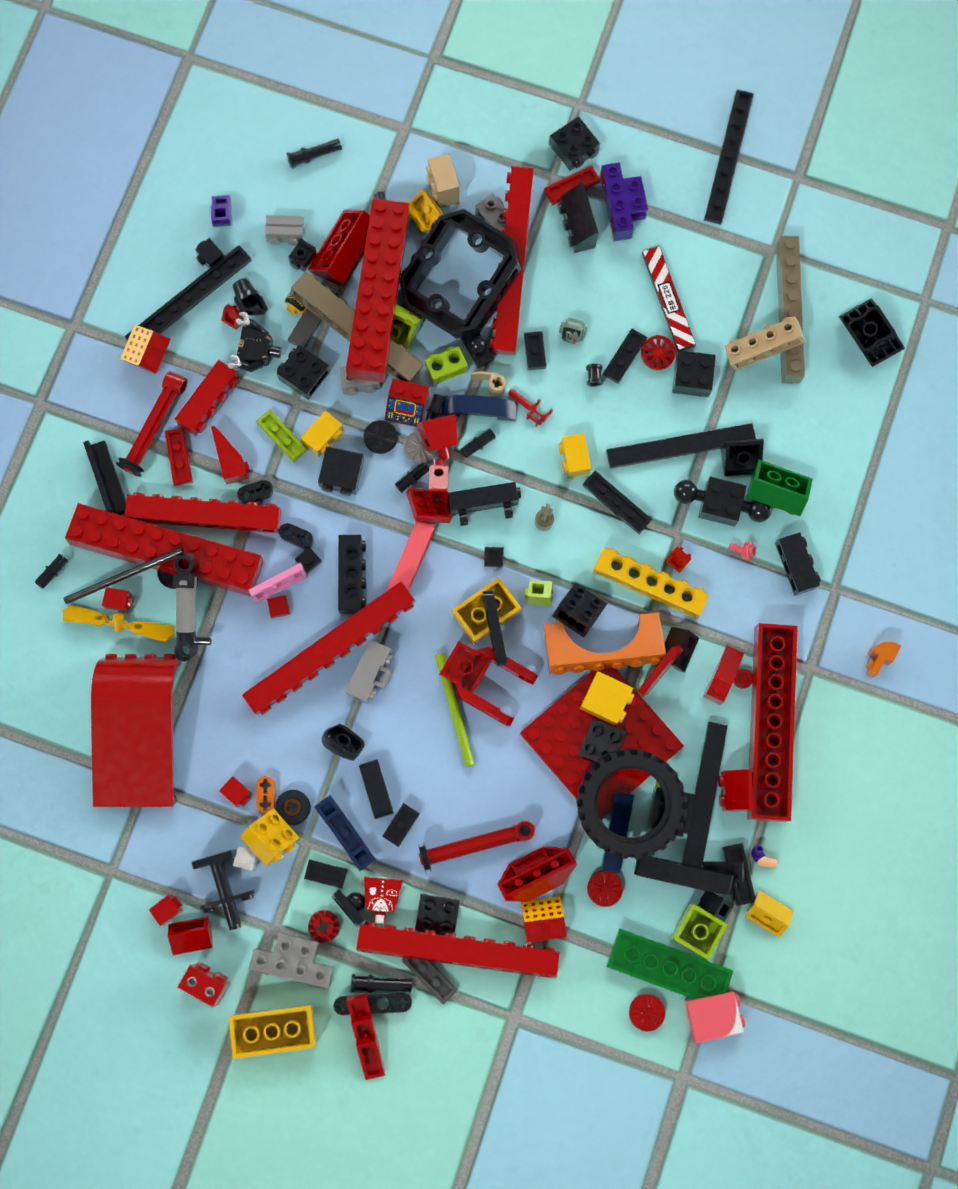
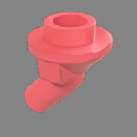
M731 542L728 549L741 554L742 559L752 560L756 556V546L752 542L744 543L743 547Z

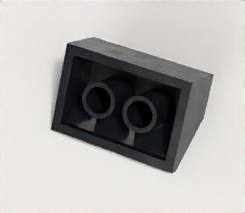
M579 183L560 197V203L557 204L559 214H563L564 230L568 231L569 247H573L574 253L595 248L599 234L584 184Z

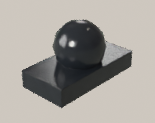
M480 333L460 338L478 369L494 361V357Z
M338 889L332 895V899L351 922L358 927L364 922V918L359 914V911L365 906L364 896L361 893L352 892L346 898Z

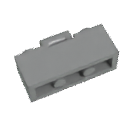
M369 640L345 693L348 696L368 704L369 700L373 701L377 693L376 686L385 689L392 674L391 670L384 668L385 665H390L393 658L391 648ZM380 671L384 672L380 682L376 681Z

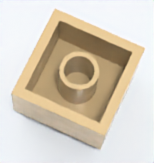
M450 154L429 158L428 166L426 167V179L428 186H431L433 200L437 202L439 208L459 203V183Z

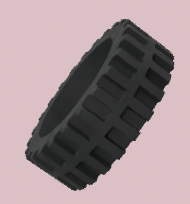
M630 748L614 750L610 754L606 753L601 756L602 758L598 761H594L587 772L585 771L582 782L578 786V797H576L578 817L589 838L608 854L617 855L623 859H642L643 856L647 855L651 857L658 850L661 849L663 851L666 849V845L671 840L674 841L677 838L676 833L679 829H682L684 825L682 820L687 813L685 809L687 797L684 795V785L679 780L676 771L658 756L644 750ZM625 769L641 770L651 775L661 786L665 797V809L660 822L652 831L639 837H623L613 833L604 825L597 809L598 793L603 783L614 773Z

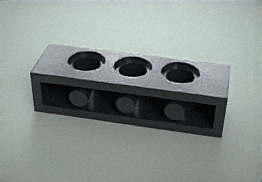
M338 535L339 614H356L366 606V597H363V589H366V578H363V571H366V559H363V552H366V540L362 539V535ZM350 552L358 554L355 559L347 558ZM355 570L358 574L355 578H349L347 576L348 572ZM350 589L358 591L355 597L347 595Z

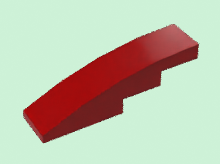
M363 993L346 997L356 1040V1048L365 1080L385 1076L367 994Z

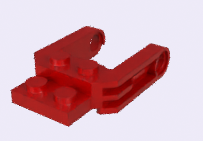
M458 641L439 675L455 684L460 700L510 727L515 719L514 717L512 718L500 711V708L472 693L486 672L489 662L496 664L493 649L488 646L474 650ZM506 657L507 665L499 666L531 685H534L538 678L537 674Z

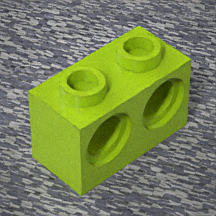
M459 346L455 348L449 347L443 353L438 355L432 354L425 360V367L433 385L468 372L467 362ZM456 358L459 362L453 364L450 362V359ZM435 365H439L442 368L436 371L432 367Z

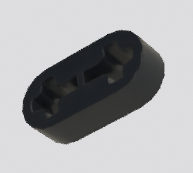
M261 480L240 487L237 496L243 504L258 502L271 497L273 487L269 481ZM264 485L266 486V488H269L267 489V493L265 494L263 493V491H260L262 490V486ZM244 491H247L248 493H253L249 495L248 499H245V497H241L244 495Z
M285 523L279 528V536L283 541L301 549L312 547L314 539L310 532L289 523ZM288 528H290L291 533L295 535L292 536L288 534L287 537H285L283 531H287ZM298 536L302 538L308 536L309 543L305 542L304 544H302V541L298 538Z

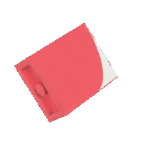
M727 991V993L695 1000H684L692 1038L695 1043L744 1033V1017L739 1014L738 1007L741 1006L738 994L735 995L734 991Z

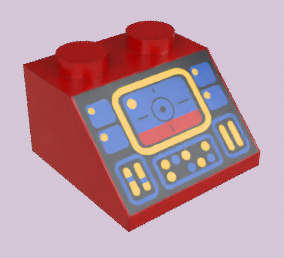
M392 378L387 399L385 421L417 427V423L423 422L429 397V386Z

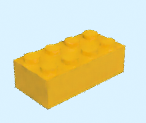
M313 1004L229 1016L233 1059L309 1049L317 1046Z

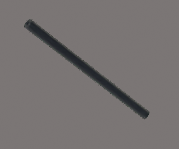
M179 547L64 597L63 600L65 604L74 602L185 554L183 547Z

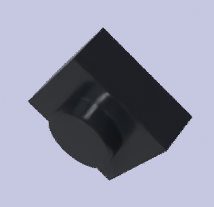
M310 547L295 558V561L298 564L301 563L307 574L322 562Z

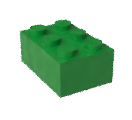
M759 459L751 476L746 497L753 501L756 500L767 504L772 508L786 511L791 515L801 516L809 499L813 478Z

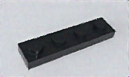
M594 471L583 483L582 486L637 534H640L652 521L647 514L597 471Z

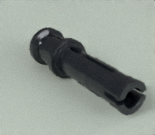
M337 138L309 149L302 147L297 152H287L286 155L291 169L302 163L308 164L311 159L342 150V146L338 145L341 144L340 140Z
M352 974L351 992H355V990L367 991L368 993L373 992V990L412 992V979L374 978L372 975L356 976Z

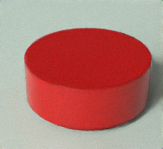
M740 669L737 671L733 683L740 689L748 688L753 682V675L747 669Z

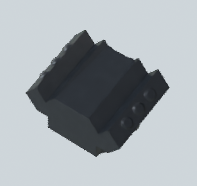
M872 298L839 316L871 367L905 349L896 331Z

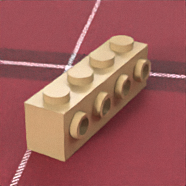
M794 316L787 317L778 324L768 325L761 331L751 332L742 339H734L725 345L730 365L737 371L806 343L800 323Z

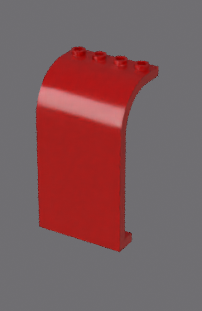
M105 654V657L97 661L91 685L93 807H173L176 804L173 764V683L176 669L181 665V661L176 658L175 654H164V657H156V654H144V657H137V654H125V657H117V654Z

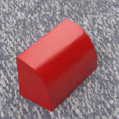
M209 917L169 924L167 937L173 956L213 948Z

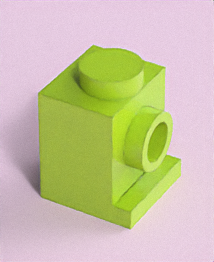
M530 580L529 587H525V598L528 599V604L547 605L552 608L553 582Z

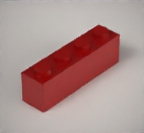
M218 359L175 417L176 423L194 436L202 433L209 418L215 416L217 407L220 403L226 401L231 388L234 389L239 382L237 371L233 368L230 369L228 365Z

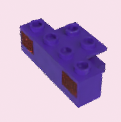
M620 162L602 165L600 178L613 241L631 239L634 231L632 221L646 219V211H648L642 177L623 179Z

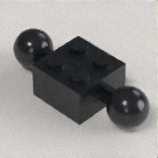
M710 476L704 491L697 489L695 483L690 480H682L674 487V497L678 502L689 504L694 500L701 501L698 518L735 527L741 512L748 513L749 518L754 522H764L769 519L772 513L771 506L756 500L751 502L743 501L747 485Z

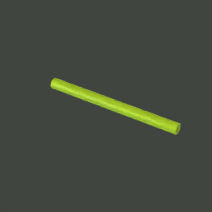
M444 653L435 655L439 672H441L446 663ZM441 676L465 767L473 766L475 763L453 683Z

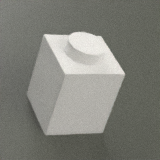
M238 846L233 866L255 871L259 858L251 849Z

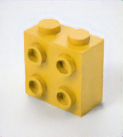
M597 671L580 709L616 725L618 721L622 722L626 712L623 710L626 704L630 705L634 694L631 693L633 688Z
M274 808L251 824L240 836L265 866L272 862L276 864L284 857L283 853L286 852L288 855L296 848L295 843L300 838Z

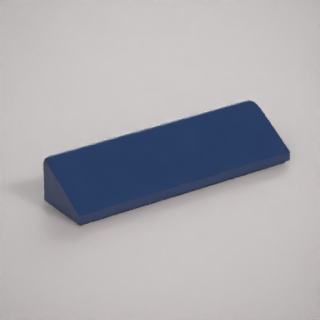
M618 791L614 793L608 829L617 835L627 837L634 794ZM604 850L601 871L620 873L623 858L617 855H610Z

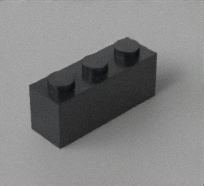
M800 532L778 539L775 545L794 596L817 589L820 586L821 580L818 572H815L813 568V558L807 552L806 539L801 536Z

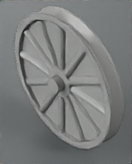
M419 431L409 434L404 442V453L413 463H428L433 460L437 453V450L427 451Z

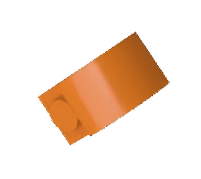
M883 642L873 647L867 653L873 658L866 665L868 669L866 675L873 678L878 675L883 664L889 665L893 663L901 645L894 642Z

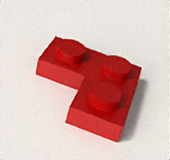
M408 488L406 495L415 521L451 522L452 516L448 504L430 503L426 489Z

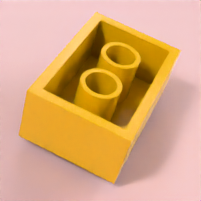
M499 577L452 609L453 617L473 645L490 634L482 591L493 590L500 626L521 612V606Z

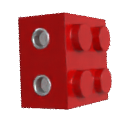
M202 962L189 965L177 988L212 1008L219 1005L231 982L227 981L228 977L220 972L213 973L209 971L211 967Z

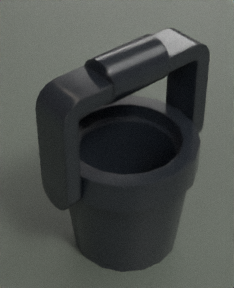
M242 278L233 284L234 301L240 313L264 315L267 312L268 307L262 296H260L248 279ZM257 304L260 306V308H252Z

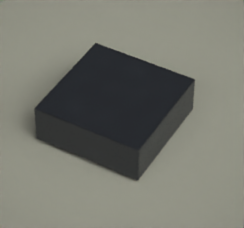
M485 547L484 567H503L504 547Z

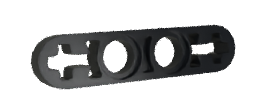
M493 590L482 591L496 666L507 665Z
M407 993L367 995L372 1014L406 1012L412 1006V998ZM354 995L338 997L333 1005L335 1012L339 1015H350L348 1007L345 1008V1011H341L337 1004L341 1003V1000H344L347 1004L346 997ZM382 997L389 1001V1006L386 1009H380L377 1005V1001ZM391 997H395L394 1001H400L401 997H405V1000H409V1004H406L405 1008H402L400 1004L394 1005L396 1009H391Z

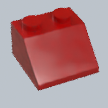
M752 769L726 770L721 772V775L718 777V785L722 787V795H719V807H722V811L746 812L753 810Z

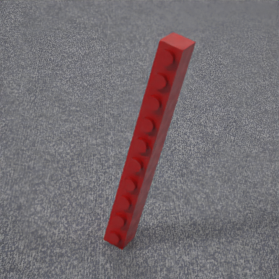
M512 166L511 172H507L506 183L510 184V188L505 191V202H508V208H504L503 220H506V227H502L501 232L511 237L517 243L521 270L495 309L497 311V318H493L492 323L495 337L491 336L490 348H494L493 353L516 355L534 168Z
M400 581L243 693V698L254 714L261 713V715H264L272 709L270 707L275 702L279 704L287 698L286 694L292 690L296 692L303 687L302 683L307 679L309 681L315 679L321 669H328L333 666L335 659L338 657L344 658L351 653L350 649L355 645L359 647L367 641L366 637L370 634L374 636L382 631L384 624L387 622L391 624L399 618L398 614L403 611L407 613L414 608L415 599L402 581Z
M365 922V925L360 924L356 946L358 952L554 979L558 973L560 952L555 951L553 947H543L542 950L535 949V945L524 944L521 947L515 946L516 943L504 941L503 944L496 943V940L484 938V941H477L476 937L464 936V939L456 938V934L444 933V936L436 935V932L431 930H424V933L416 932V929L405 927L404 930H397L396 926L385 925L383 928L376 927L377 924L372 922Z

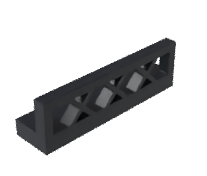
M89 440L83 442L106 511L115 514L124 513L126 499L105 440L95 444H91Z

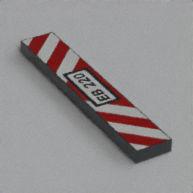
M660 246L643 250L642 256L677 352L695 347L696 343Z

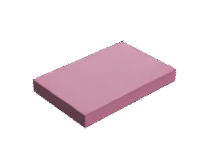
M301 563L248 591L254 601L259 603L307 578V575Z

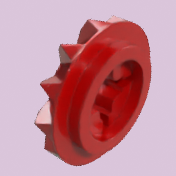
M328 910L316 912L311 916L308 923L309 934L314 940L321 943L332 941L340 931L338 917ZM320 918L322 919V921H324V923L332 922V924L329 925V927H327L328 935H326V933L323 930L316 931V929L321 925Z

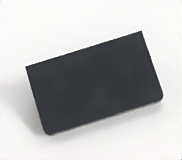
M671 627L664 643L666 654L673 646H680L683 649L682 653L671 665L672 667L685 673L699 637L689 630Z

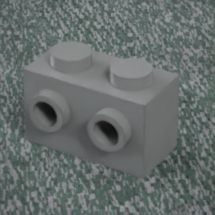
M492 193L475 205V214L478 218L502 231V227H506V220H503L505 207L499 197L496 198Z
M346 366L339 367L343 394L353 396L357 395L358 392L374 393L380 390L379 382L347 378Z

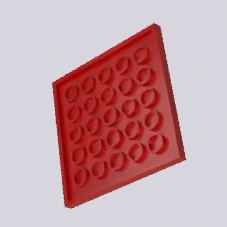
M604 668L599 671L632 687L617 669ZM593 670L519 733L575 799L578 797V786L582 782L585 771L587 772L594 762L578 755L592 719L627 731L620 750L628 748L644 750L667 762L684 747L681 741L634 688L631 692L634 694L630 705L626 704L623 710L626 712L622 722L618 721L616 725L581 710L580 707L597 671ZM625 769L611 775L603 783L598 793L597 809L600 818L602 819L611 811L615 791L630 794L651 775L636 769Z

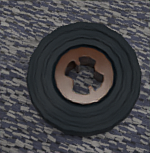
M299 790L283 792L275 803V810L288 825L302 823L310 813L311 805L309 798ZM291 802L298 804V808H296L298 810L295 813L288 811L289 803Z

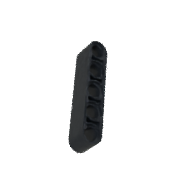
M648 855L643 856L642 859H636L634 875L722 895H731L734 875L652 856L649 857Z

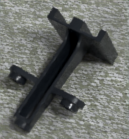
M236 849L192 862L193 870L210 866L220 900L202 905L200 909L207 913L216 910V905L222 904L230 931L241 928V921L234 900L242 898V901L254 898L253 894H255L254 890L235 896L232 894L224 861L235 858Z

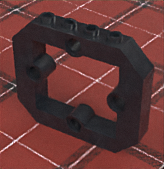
M465 209L439 216L432 223L428 235L422 239L418 251L412 255L411 262L401 273L400 287L404 305L456 339L480 333L521 270L517 243L505 233ZM456 229L468 236V244L476 252L484 253L490 249L503 257L491 279L484 280L478 284L477 293L479 298L465 320L449 311L450 304L442 295L433 294L428 298L417 291L432 266L440 262V254ZM482 238L481 243L475 245L477 239ZM429 252H432V256L430 258H426L427 254ZM492 288L491 293L485 295L486 290ZM442 302L441 306L436 309V304Z

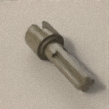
M546 504V507L542 506L541 510L536 514L535 526L541 531L549 530L554 523L553 509L550 508V504Z

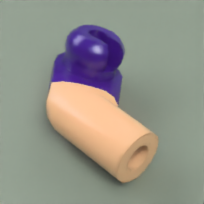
M759 845L752 848L751 856L758 866L776 869L777 859L766 857L762 851L763 848Z

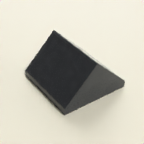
M764 440L725 441L721 448L724 476L753 474L758 460L763 461Z

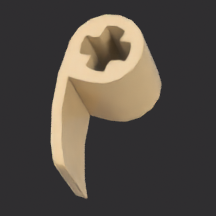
M491 372L471 373V381H489V392L491 395L498 397L505 392L506 381L503 376ZM496 383L500 384L498 388L494 387V385L496 386Z

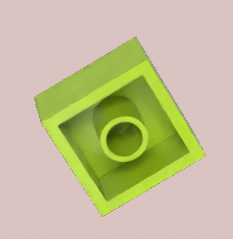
M689 903L670 939L703 959L709 960L728 924L695 904Z

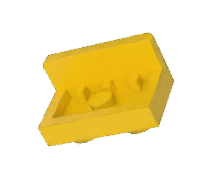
M422 189L411 201H405L410 203V216L416 222V227L422 232H429L432 223L439 216L444 215L427 189Z

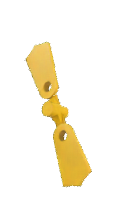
M73 604L62 610L63 621L94 624L95 626H102L106 623L107 626L114 627L115 632L130 629L134 634L144 635L162 642H167L171 637L175 636L173 625L145 621L128 623L124 620L122 613H115L113 618L108 619V616L104 613Z

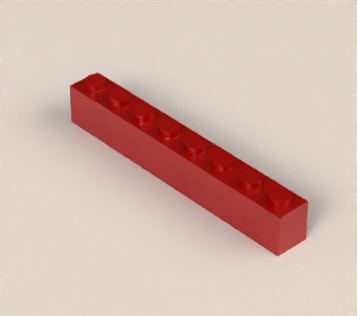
M138 492L133 493V495L127 494L124 516L146 523L279 534L282 511L276 504L268 503L266 506H261L255 502L239 504L238 501L229 500L228 503L220 502L218 499L201 501L202 499L197 497H191L189 500L183 499L181 496L164 498L160 494H152V496H145V494Z

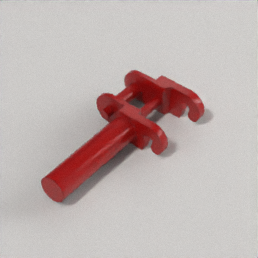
M511 388L508 392L509 396L530 411V414H526V419L530 418L534 421L536 427L538 425L541 426V422H545L553 412L550 409L549 413L542 415L536 410V407L541 402L540 399L533 405ZM534 413H536V414L539 415L541 418H540L539 420H537V419H536L534 416H532V415H533Z

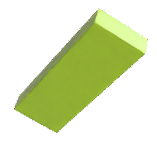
M270 409L256 420V423L293 463L308 451Z

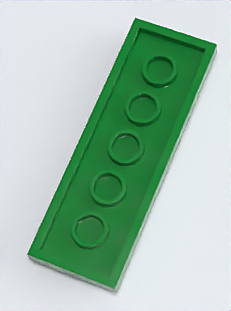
M620 928L618 929L606 967L694 1000L727 993L733 974L731 969Z

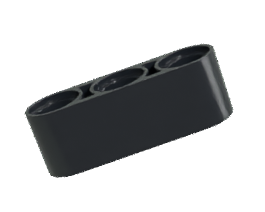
M378 759L360 764V772L374 818L379 819L394 814Z

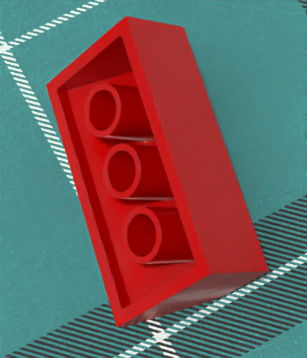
M343 210L309 266L308 271L334 284L346 282L349 273L357 264L361 253L365 250L370 215L365 210Z

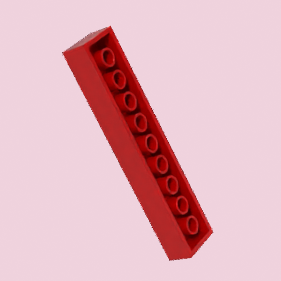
M372 199L346 364L347 378L385 383L410 217V203Z
M80 503L77 504L65 536L66 541L71 546L138 565L183 547L185 553H192L197 558L198 565L192 572H198V582L250 597L252 596L248 590L256 586L263 565L262 556L259 554ZM176 558L157 565L152 569L175 574L177 571L174 569L173 564ZM183 559V566L189 568L188 560Z
M758 623L754 627L749 769H752L753 810L747 811V820L791 821L798 626Z

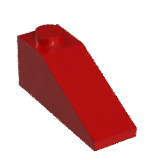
M211 426L226 484L249 479L247 474L250 472L248 461L244 462L239 452L215 426Z
M726 645L704 692V698L719 705L724 703L744 656L743 652Z

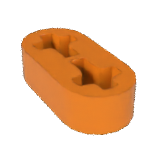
M269 776L259 778L256 785V806L258 811L263 814L268 813L273 808L275 809V782ZM265 780L271 783V787L267 788V794H265V789L261 787ZM264 796H267V802L271 803V807H267L266 811L260 806L261 803H264Z

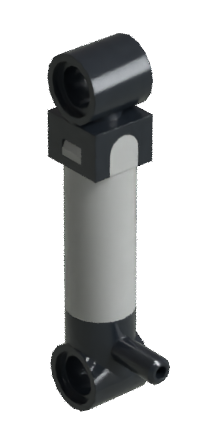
M192 553L179 555L173 564L174 569L177 571L174 574V588H176V647L174 654L180 661H188L196 656L198 645H211L212 643L211 638L196 637V587L198 586V572L192 571L196 569L198 561ZM183 559L188 560L189 568L183 566ZM183 646L189 648V655L183 652Z

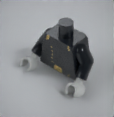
M246 312L239 313L244 320L242 321L238 318L236 323L240 325L245 324V326L242 327L237 355L228 357L234 363H229L228 367L232 369L237 366L238 369L253 372L263 368V366H268L270 357L280 358L282 347L273 346V339L270 333L260 324L249 319Z

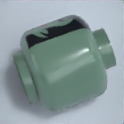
M568 318L565 323L561 322L559 333L562 334V340L573 344L583 341L587 327H584V322L573 318Z

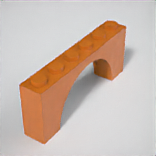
M659 612L640 614L638 620L639 628L634 639L622 649L610 653H595L581 648L570 639L564 624L561 622L544 624L543 633L549 674L581 673L585 670L601 671L604 668L620 669L623 666L639 667L643 664L658 665L666 655Z

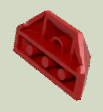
M543 846L508 864L497 885L505 901L529 902L564 884L577 866V862L569 848Z

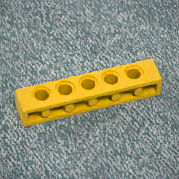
M603 548L593 573L693 618H699L709 597L705 590L699 587L692 588L688 586L687 582L680 579L676 581L665 572H656L652 570L653 567L650 565L638 564L632 557L618 555V552L614 549ZM617 562L620 564L621 569L614 570L611 564ZM635 570L638 573V577L632 578L629 575V571ZM653 578L656 585H648L646 579ZM664 587H672L673 593H666ZM682 594H688L691 597V601H684Z

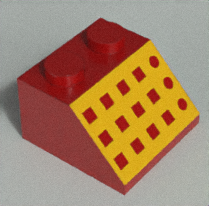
M134 325L120 359L152 374H156L171 339L152 330Z
M560 896L521 902L527 943L567 937Z

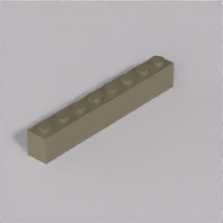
M780 236L776 244L779 323L787 317L795 316L803 332L799 236ZM804 344L780 353L781 383H800L805 377Z
M304 272L291 287L290 295L350 342L355 309L353 310L348 306V303L343 298H338L334 295L329 287L319 283L314 275ZM391 338L386 371L398 380L412 382L421 371L423 364L419 358L410 355L402 345L396 344Z

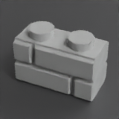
M266 215L265 237L266 241L270 242V244L288 243L289 245L296 246L300 238L304 240L305 223L303 217Z

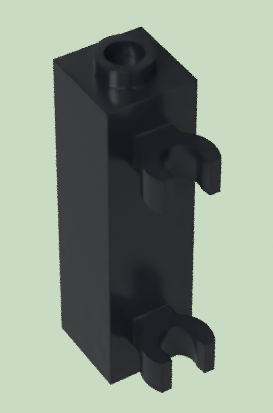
M515 482L448 492L451 515L459 514L460 526L468 525L467 513L501 507L504 508L505 519L513 518L512 506L518 505V501L521 498L520 487L516 488Z

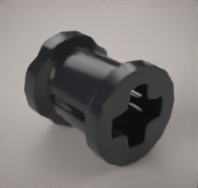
M589 364L586 366V371H588V381L586 383L588 386L597 387L603 385L601 364Z

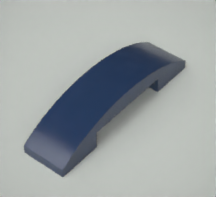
M478 395L444 396L445 400L442 405L441 415L450 416L455 414L460 417V414L497 417V420L516 421L517 402Z
M331 795L314 806L359 871L376 860Z

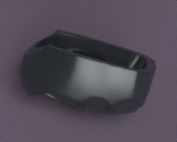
M340 723L326 729L321 738L325 748L335 755L354 761L361 754L365 746L362 738Z

